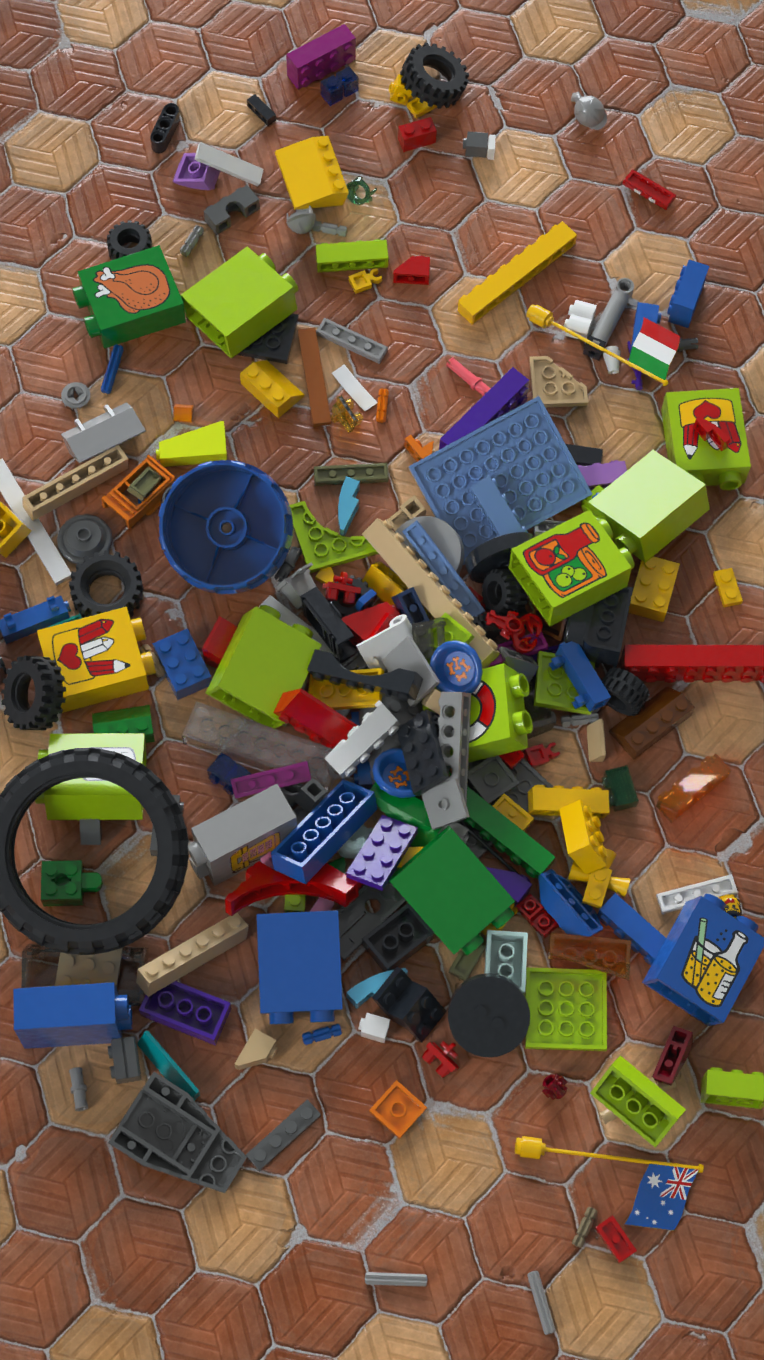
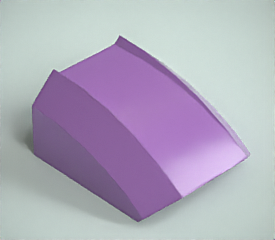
M184 153L173 178V183L199 190L215 189V184L221 171L194 160L196 153Z

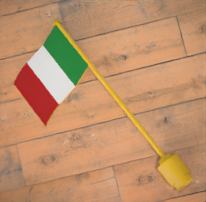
M534 304L527 310L526 317L534 324L544 329L554 325L663 383V386L668 385L666 378L669 366L680 343V336L643 317L642 328L632 346L629 361L554 322L551 311Z

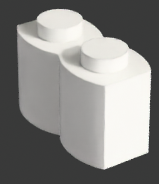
M576 300L574 305H570L568 315L571 316L565 320L564 327L587 339L597 305ZM567 332L565 336L576 338Z

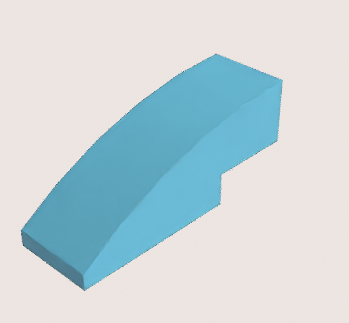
M347 476L341 488L338 504V527L341 536L346 535L359 508V499L356 496L360 490V481Z
M402 968V970L408 976V970L406 968ZM394 970L379 973L358 983L346 992L347 999L358 1009L370 997L374 996Z

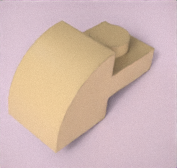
M414 495L400 506L401 509L387 520L393 525V530L396 531L406 521L425 516L426 509Z

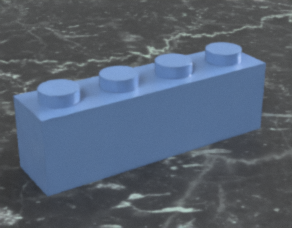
M488 476L468 489L497 537L516 532L528 533L527 529L524 526L521 527L517 521L519 520L517 513L514 510L511 511L507 505L509 501L505 494L501 495L499 492V484L495 478L491 479Z

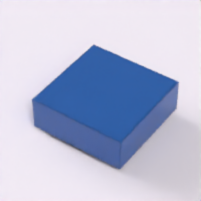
M370 589L358 599L355 609L358 612L363 610L373 601L377 593Z

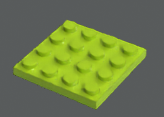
M526 967L525 996L530 1010V1024L525 1036V1049L607 1051V970Z

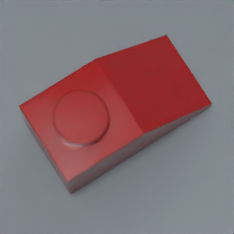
M422 255L410 257L394 270L393 283L429 285L430 257Z

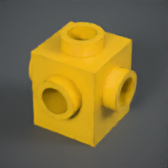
M398 74L394 83L391 82L388 92L390 93L391 101L406 106L409 99L412 100L413 98L411 96L412 91L405 89L406 83L401 81L403 76Z

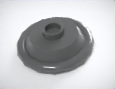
M89 514L77 515L67 520L60 528L57 536L58 549L63 557L73 564L80 563L81 565L84 563L83 558L86 556L89 559L93 558L94 552H98V555H104V550L110 551L113 542L112 531L107 523L101 518Z

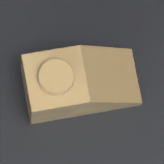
M254 1029L235 1062V1068L242 1070L266 1063L269 1058L273 1059L278 1050V1047H276L277 1041Z

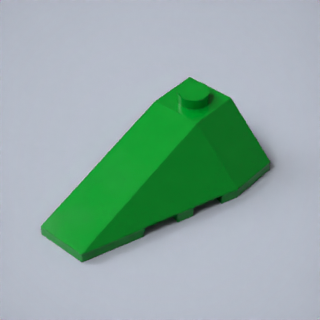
M376 782L370 789V791L375 792L376 804L386 816L418 827V834L411 843V847H425L441 830V828L432 830L422 800L416 797L399 798L389 795Z

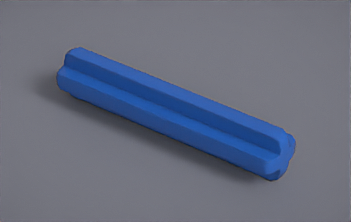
M116 344L113 347L101 386L102 393H111L124 351L121 345Z

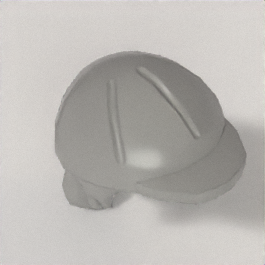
M579 91L572 93L571 102L576 103L574 115L577 121L591 129L599 130L603 128L607 122V115L601 101L594 96H581Z
M310 205L308 209L296 210L290 217L288 213L286 214L288 227L291 231L298 234L308 233L316 222V215L313 213Z

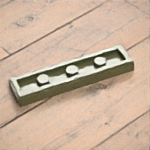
M387 463L314 466L315 486L342 485L346 476L360 481V484L388 482Z

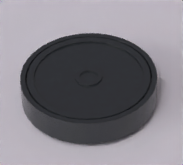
M516 532L493 538L479 545L465 559V566L470 579L476 583H484V577L492 569L509 568L511 549L535 536L527 532Z
M485 973L475 975L458 986L450 999L448 1022L454 1039L466 1051L480 1057H498L511 1052L523 1041L530 1024V1010L526 996L516 983L502 975Z

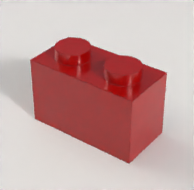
M431 117L398 126V141L403 152L436 143L437 130Z

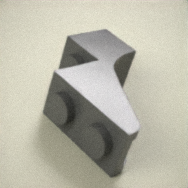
M314 778L306 784L298 783L280 788L291 808L298 804L308 814L323 800L327 793V790Z

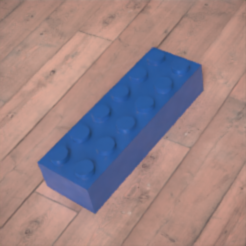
M342 779L271 852L274 870L307 884L377 810L375 792Z

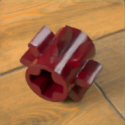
M557 1073L555 1075L550 1074L543 1080L542 1086L545 1089L542 1092L547 1098L550 1097L552 1100L560 1099L567 1092V1087L565 1086L567 1081L562 1075L559 1076Z

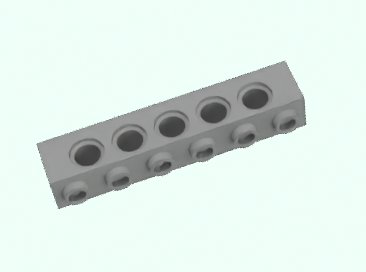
M441 692V697L439 698L438 740L449 778L437 785L458 779L466 803L471 693ZM453 709H455V714H454V716H452V710H453ZM452 728L454 729V735H453V736L451 735V730H452ZM451 748H453L452 756L450 755ZM450 768H452V775H451V776H450V774H449Z

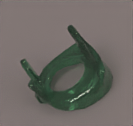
M357 176L346 185L349 192L347 198L357 205H363L372 201L371 195L377 191V188L370 192V188L362 176ZM359 185L365 190V197L363 199L359 198L355 193L359 189Z

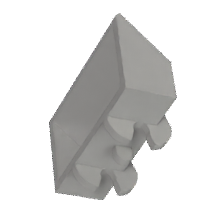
M127 402L112 410L106 404L104 405L106 413L83 424L77 418L74 420L76 427L61 434L69 453L79 464L146 432L134 409Z

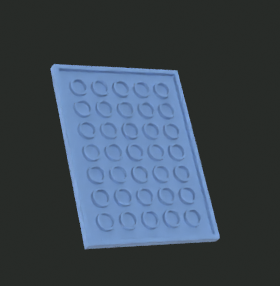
M539 396L408 467L434 516L448 523L459 534L464 546L463 565L465 564L466 557L472 550L497 537L468 490L488 476L491 479L495 478L499 484V492L501 495L505 494L509 501L507 505L511 511L514 510L519 517L517 521L521 527L524 526L527 530L592 495L588 484Z

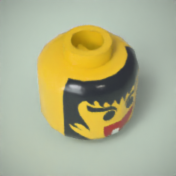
M734 895L719 897L726 904L724 909L726 913L735 919L737 916H742L741 904L738 898H735Z

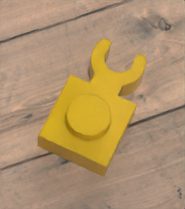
M378 268L372 269L369 274H366L364 270L348 276L355 294L371 289L372 283L379 284L382 282V276L374 277V275L378 274Z

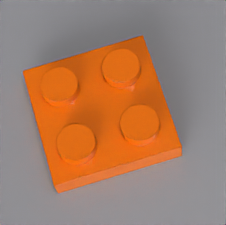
M396 1080L371 1107L369 1112L398 1139H401L427 1110V1107Z

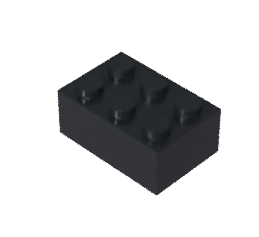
M407 903L362 938V946L380 968L386 972L400 966L434 939V932L412 906Z

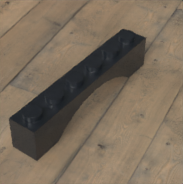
M317 649L314 650L307 669L313 675L312 678L317 681L329 680L334 685L346 684L351 689L359 687L369 693L376 691L386 697H391V695L397 696L398 699L408 701V699L416 701L423 682V678L417 672L401 668L382 675H360L344 668L339 659L332 653Z

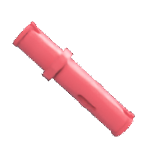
M454 357L449 359L450 364L447 362L446 367L450 368L467 382L472 390H476L484 396L491 389L482 382V378L476 377L455 360Z

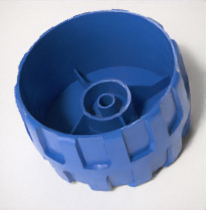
M208 461L199 464L185 475L178 477L172 484V488L166 496L164 503H161L158 515L160 517L159 541L170 565L191 585L216 594L242 593L265 583L283 565L293 538L292 512L281 488L262 470L240 461ZM225 523H231V532H223L222 527Z

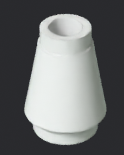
M608 346L605 348L608 351L620 356L621 351L618 349L617 346ZM603 352L608 373H619L620 361Z

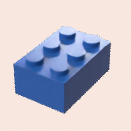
M692 260L688 261L687 266L683 265L680 278L675 286V292L672 294L667 314L670 316L668 322L689 328L709 270L708 265Z
M188 628L152 643L154 653L165 671V676L177 700L209 686L212 680L211 674Z

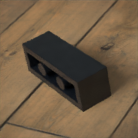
M256 94L247 99V106L267 126L276 121V114Z

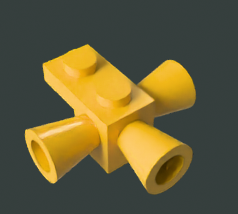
M606 849L608 854L606 857L607 866L587 875L573 861L568 880L588 882L582 900L584 904L601 908L607 888L623 897L626 896L631 878L611 877L612 870L609 868L617 854L610 849Z

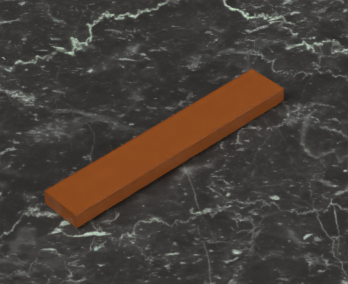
M315 327L297 329L313 427L331 425Z

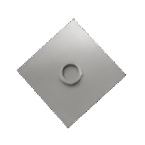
M458 779L437 785L421 794L432 830L470 817Z

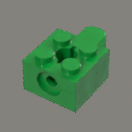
M82 860L42 861L41 902L44 907L83 906L84 892H98L102 888L103 881L100 874L97 872H84Z

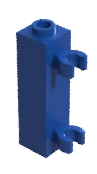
M51 596L46 598L47 601L13 615L11 613L3 615L4 618L0 619V631L5 643H11L36 633L37 630L47 628L70 618L68 612L71 611L68 601H63L62 596L56 598Z
M572 641L561 643L555 654L556 657L551 659L552 662L549 663L552 671L562 666L577 690L579 696L575 697V701L572 702L574 708L578 709L586 705L589 712L605 706L611 696L580 645Z

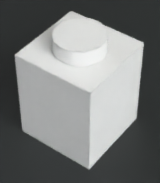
M367 1013L365 1018H361L358 1029L361 1030V1037L385 1043L390 1019Z

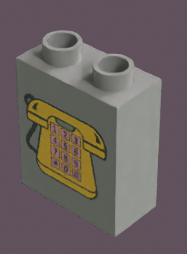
M278 784L191 828L194 842L188 845V852L191 856L189 861L199 879L208 875L213 885L216 886L248 869L258 861L261 862L260 858L269 851L272 852L297 826V817Z

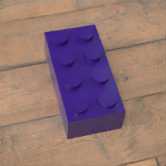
M174 981L149 997L145 995L139 1012L142 1017L216 1046L232 1008L231 1003Z

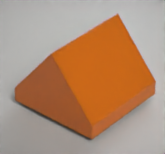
M175 404L173 421L192 423L194 405Z

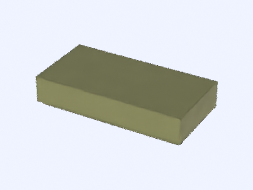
M148 466L133 481L127 491L143 501L162 481L163 477Z
M481 944L467 956L460 950L449 969V973L463 981L467 980L486 946Z

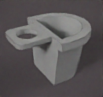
M312 562L298 569L275 587L277 592L281 591L297 610L302 608L300 596L316 587L309 573L311 572L309 568L313 565Z

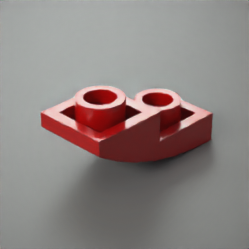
M531 894L516 906L522 916L544 939L559 926L553 917L545 911L541 903Z

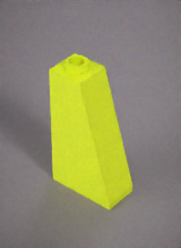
M224 421L160 441L159 449H156V459L160 460L163 467L227 460Z

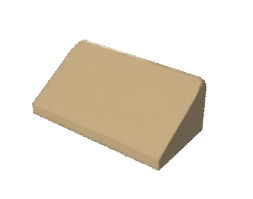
M598 719L587 726L589 762H603L606 756L603 719Z

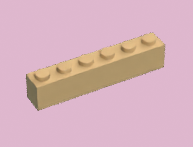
M117 445L23 496V508L32 521L127 470L128 457L120 446Z
M238 913L223 919L138 968L136 983L149 997L246 940L249 926Z

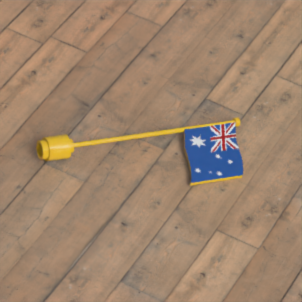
M522 1136L521 1138H516L515 1154L524 1158L540 1159V1156H544L545 1152L649 1164L639 1183L632 1211L624 1225L674 1231L682 1217L688 1192L697 1172L703 1173L704 1169L702 1164L693 1166L547 1148L546 1144L542 1143V1138Z

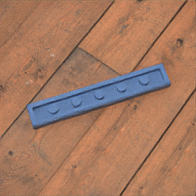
M418 520L402 531L430 570L439 578V582L450 590L451 593L449 595L462 604L461 609L464 612H468L472 617H477L486 611Z

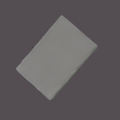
M407 636L382 660L388 672L401 668L415 671L423 678L416 701L410 699L407 701L411 707H415L440 683L412 637Z

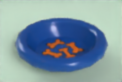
M458 640L447 641L437 647L431 656L430 667L440 681L436 686L439 691L471 694L476 691L481 683L483 670L481 660L471 646Z
M392 748L382 752L374 760L372 768L374 780L378 786L389 795L395 797L411 798L416 796L412 791L402 748Z

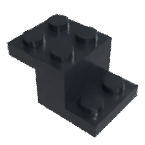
M399 967L394 969L372 997L391 1021L407 1028L415 1039L421 1043L447 1012L428 988L413 982Z

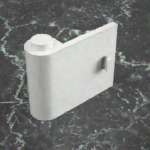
M404 614L393 618L389 623V628L356 645L369 669L382 668L384 674L389 673L382 660L407 636L412 637L416 645L420 642L410 621Z

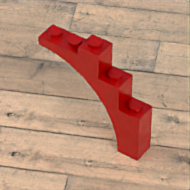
M258 861L245 872L246 881H243L237 889L226 896L225 911L230 916H233L242 908L256 901L274 896L300 894L321 897L347 907L359 896V882L347 878L346 874L326 863L307 884H304Z

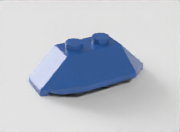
M553 869L538 876L541 905L566 934L591 937L603 930L596 911L590 905L582 903L583 896L568 880L556 874Z

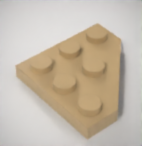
M533 356L529 358L532 399L539 396L545 408L588 406L587 386L582 382L576 381L573 375L564 368L558 367L548 356Z

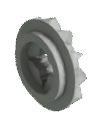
M70 383L62 390L61 398L65 406L70 407L72 410L74 408L81 409L84 405L87 406L90 400V390L83 383ZM74 391H75V392L77 393V395L79 396V397H78V398H79L78 401H76L75 398H73V397H74Z

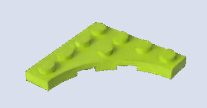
M305 501L290 505L293 528L305 564L307 565L311 562L313 564L309 568L311 571L309 573L379 554L364 536L345 537L327 527L321 526L309 511Z

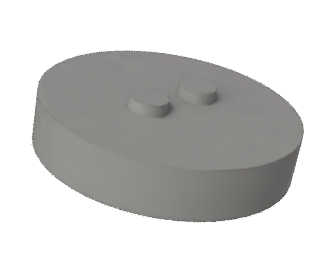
M420 516L406 521L395 531V533H399L405 539L404 544L406 546L409 545L415 550L402 531L418 520L459 575L464 562V546L459 534L448 523L436 517ZM415 550V556L418 558V560L419 558L422 559L418 552Z

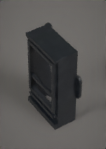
M317 587L301 595L304 617L310 622L334 655H337L341 663L348 660L357 650L349 641L354 635L341 619V613L332 602L329 603Z

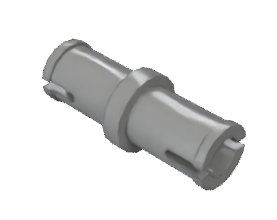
M72 1068L69 1070L72 1083L70 1090L74 1096L75 1111H84L88 1109L85 1093L87 1086L84 1085L82 1068Z

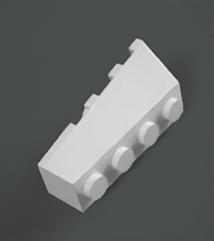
M380 700L375 703L377 708L373 712H367L362 717V724L353 727L349 731L348 739L341 740L324 758L342 778L351 776L356 770L355 767L360 762L364 763L367 761L370 753L374 749H379L384 744L383 740L389 735H394L399 729L398 726L400 724Z

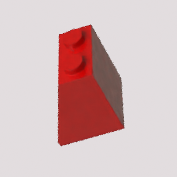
M386 601L343 617V622L354 635L349 641L352 645L356 646L367 640L386 612L394 617L400 615L398 608Z
M218 617L202 647L205 664L218 668L237 629L236 625L223 617Z

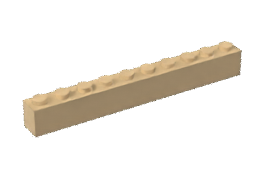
M377 518L362 535L408 588L414 587L421 603L437 621L446 612L474 636L468 645L477 652L482 663V669L487 668L501 654L496 649L498 647L492 639L488 640L485 636V630L473 623L474 618L468 612H464L461 609L462 604L449 595L451 592L446 586L439 584V578L433 572H429L426 569L428 567L427 564L420 558L418 560L415 556V550L409 545L406 546L404 544L405 539L399 533H395L392 530L394 528L388 520L383 521Z

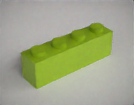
M359 240L356 242L322 243L316 245L318 273L388 268L387 240Z

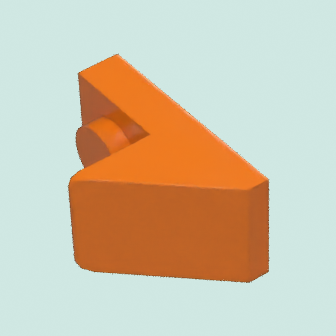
M412 435L405 438L404 447L417 462L433 453L434 441L422 447L420 441L414 439Z

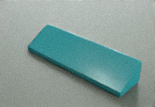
M146 1030L138 1041L139 1048L168 1081L187 1092L196 1100L200 1096L198 1088L153 1035Z

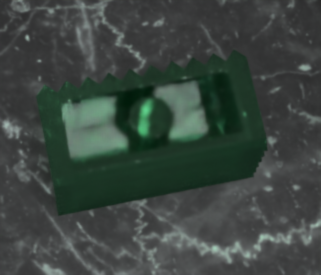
M628 765L606 770L604 777H602V784L604 789L607 788L609 790V806H613L614 812L636 807L639 800Z

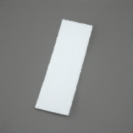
M345 364L332 372L341 386L364 411L378 403L358 382Z

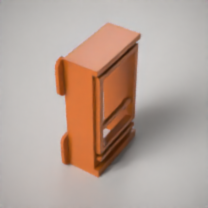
M148 454L145 460L106 496L104 495L101 498L102 507L105 509L108 507L112 508L126 520V526L130 529L145 514L150 516L161 506L160 500L163 498L165 490L172 486L176 480L175 476ZM149 466L159 473L165 481L136 506L122 493Z

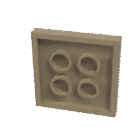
M123 948L95 955L60 952L55 986L114 982L117 989Z

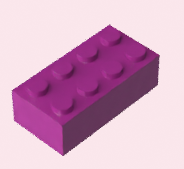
M343 24L287 53V76L299 90L318 79H322L325 75L337 71L340 67L352 63L356 60L355 36Z

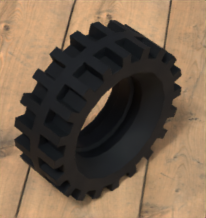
M424 43L423 46L418 44L416 48L413 47L402 66L400 75L403 76L401 79L402 83H406L405 89L412 91V97L417 96L420 98L419 102L423 103L425 101L429 107L436 105L438 109H441L443 105L446 108H449L451 104L454 106L460 99L469 83L467 79L469 73L465 72L467 69L466 65H461L462 60L460 58L456 59L453 56L454 52H447L444 46L438 48L437 44L433 43L432 46H429L428 43ZM424 66L436 69L447 78L448 82H442L431 77L425 71Z
M104 550V555H98V552H94L93 558L89 559L86 556L83 558L84 563L82 565L77 563L76 572L72 571L71 573L72 580L69 581V587L74 607L79 611L82 618L127 607L129 616L132 617L134 609L140 608V600H143L141 574L137 570V565L134 562H130L129 557L125 556L122 558L120 553L116 551L114 555H110L109 550ZM115 576L123 582L124 593L114 603L100 604L95 602L90 596L91 584L99 577Z
M24 655V657H17V661L11 662V669L7 668L6 673L8 676L3 678L5 687L1 689V694H4V700L1 702L6 707L3 711L4 715H9L7 721L14 723V728L44 731L46 728L53 727L52 722L59 720L57 715L63 712L61 705L66 700V698H63V692L66 691V687H63L62 682L65 678L60 676L61 668L56 666L57 662L55 660H50L49 657ZM31 679H33L35 685V698L30 708L28 702V689Z

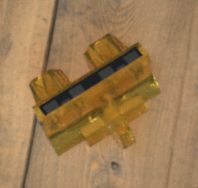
M342 395L337 396V402L332 406L331 411L333 414L331 420L334 423L339 422L341 425L343 424L348 433L352 432L355 426L361 424L363 416L360 412H352L354 402L351 398L344 399Z

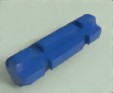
M334 1024L330 1028L327 1026L313 1030V1033H303L302 1039L304 1044L308 1045L313 1043V1041L318 1042L329 1039L333 1035L334 1037L342 1034V1030L339 1024Z

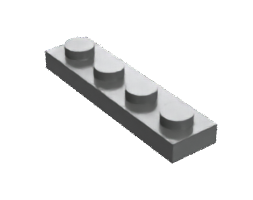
M307 1099L246 1154L247 1158L260 1172L319 1119L321 1114Z

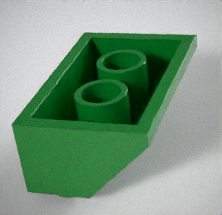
M150 705L92 713L94 733H145V743L155 742Z

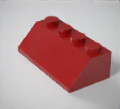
M302 688L282 693L273 712L279 716V720L290 723L296 731L310 736V740L321 743L329 752L341 740H347L349 731L353 727L358 726Z

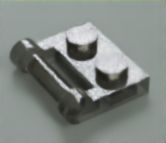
M443 617L412 624L413 640L427 661L431 660V656L435 652L433 628H437L438 647L445 643L444 626H446V619Z

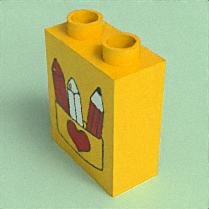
M127 607L37 630L43 656L49 657L50 660H55L57 662L56 666L61 668L60 676L65 678L62 684L63 687H66V691L63 692V698H66V700L61 705L62 713L148 690L147 676L156 674L151 652L148 651L140 654L137 644L138 641L146 640L141 617L130 620Z

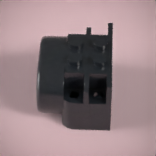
M627 586L569 616L563 642L568 643L572 641L579 644L588 660L596 662L595 667L599 668L600 663L617 668L633 587Z

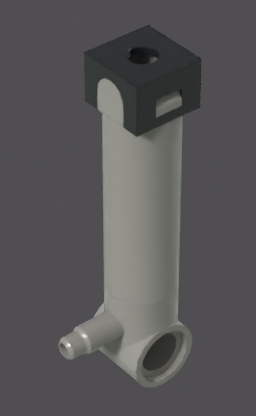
M628 278L618 280L616 288L588 340L605 348L626 305L629 304L637 307L639 301L632 298L634 289L632 280ZM587 343L584 345L583 354L600 361L603 352Z

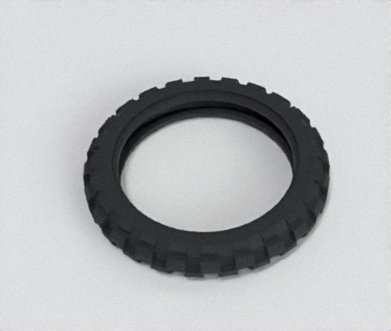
M74 748L61 750L37 759L26 766L25 769L6 784V787L0 794V912L5 915L9 920L8 922L15 929L33 942L66 954L95 955L107 953L132 944L148 934L173 907L184 884L186 870L188 869L189 840L187 827L185 826L180 807L171 791L162 780L143 764L123 754L105 749ZM78 778L106 780L132 794L149 815L157 839L155 871L142 897L120 916L97 924L71 923L58 919L44 911L27 894L19 879L15 864L14 847L17 830L30 805L51 787Z

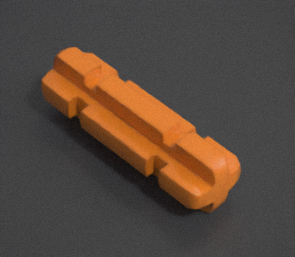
M379 389L376 421L378 423L386 421L388 389Z

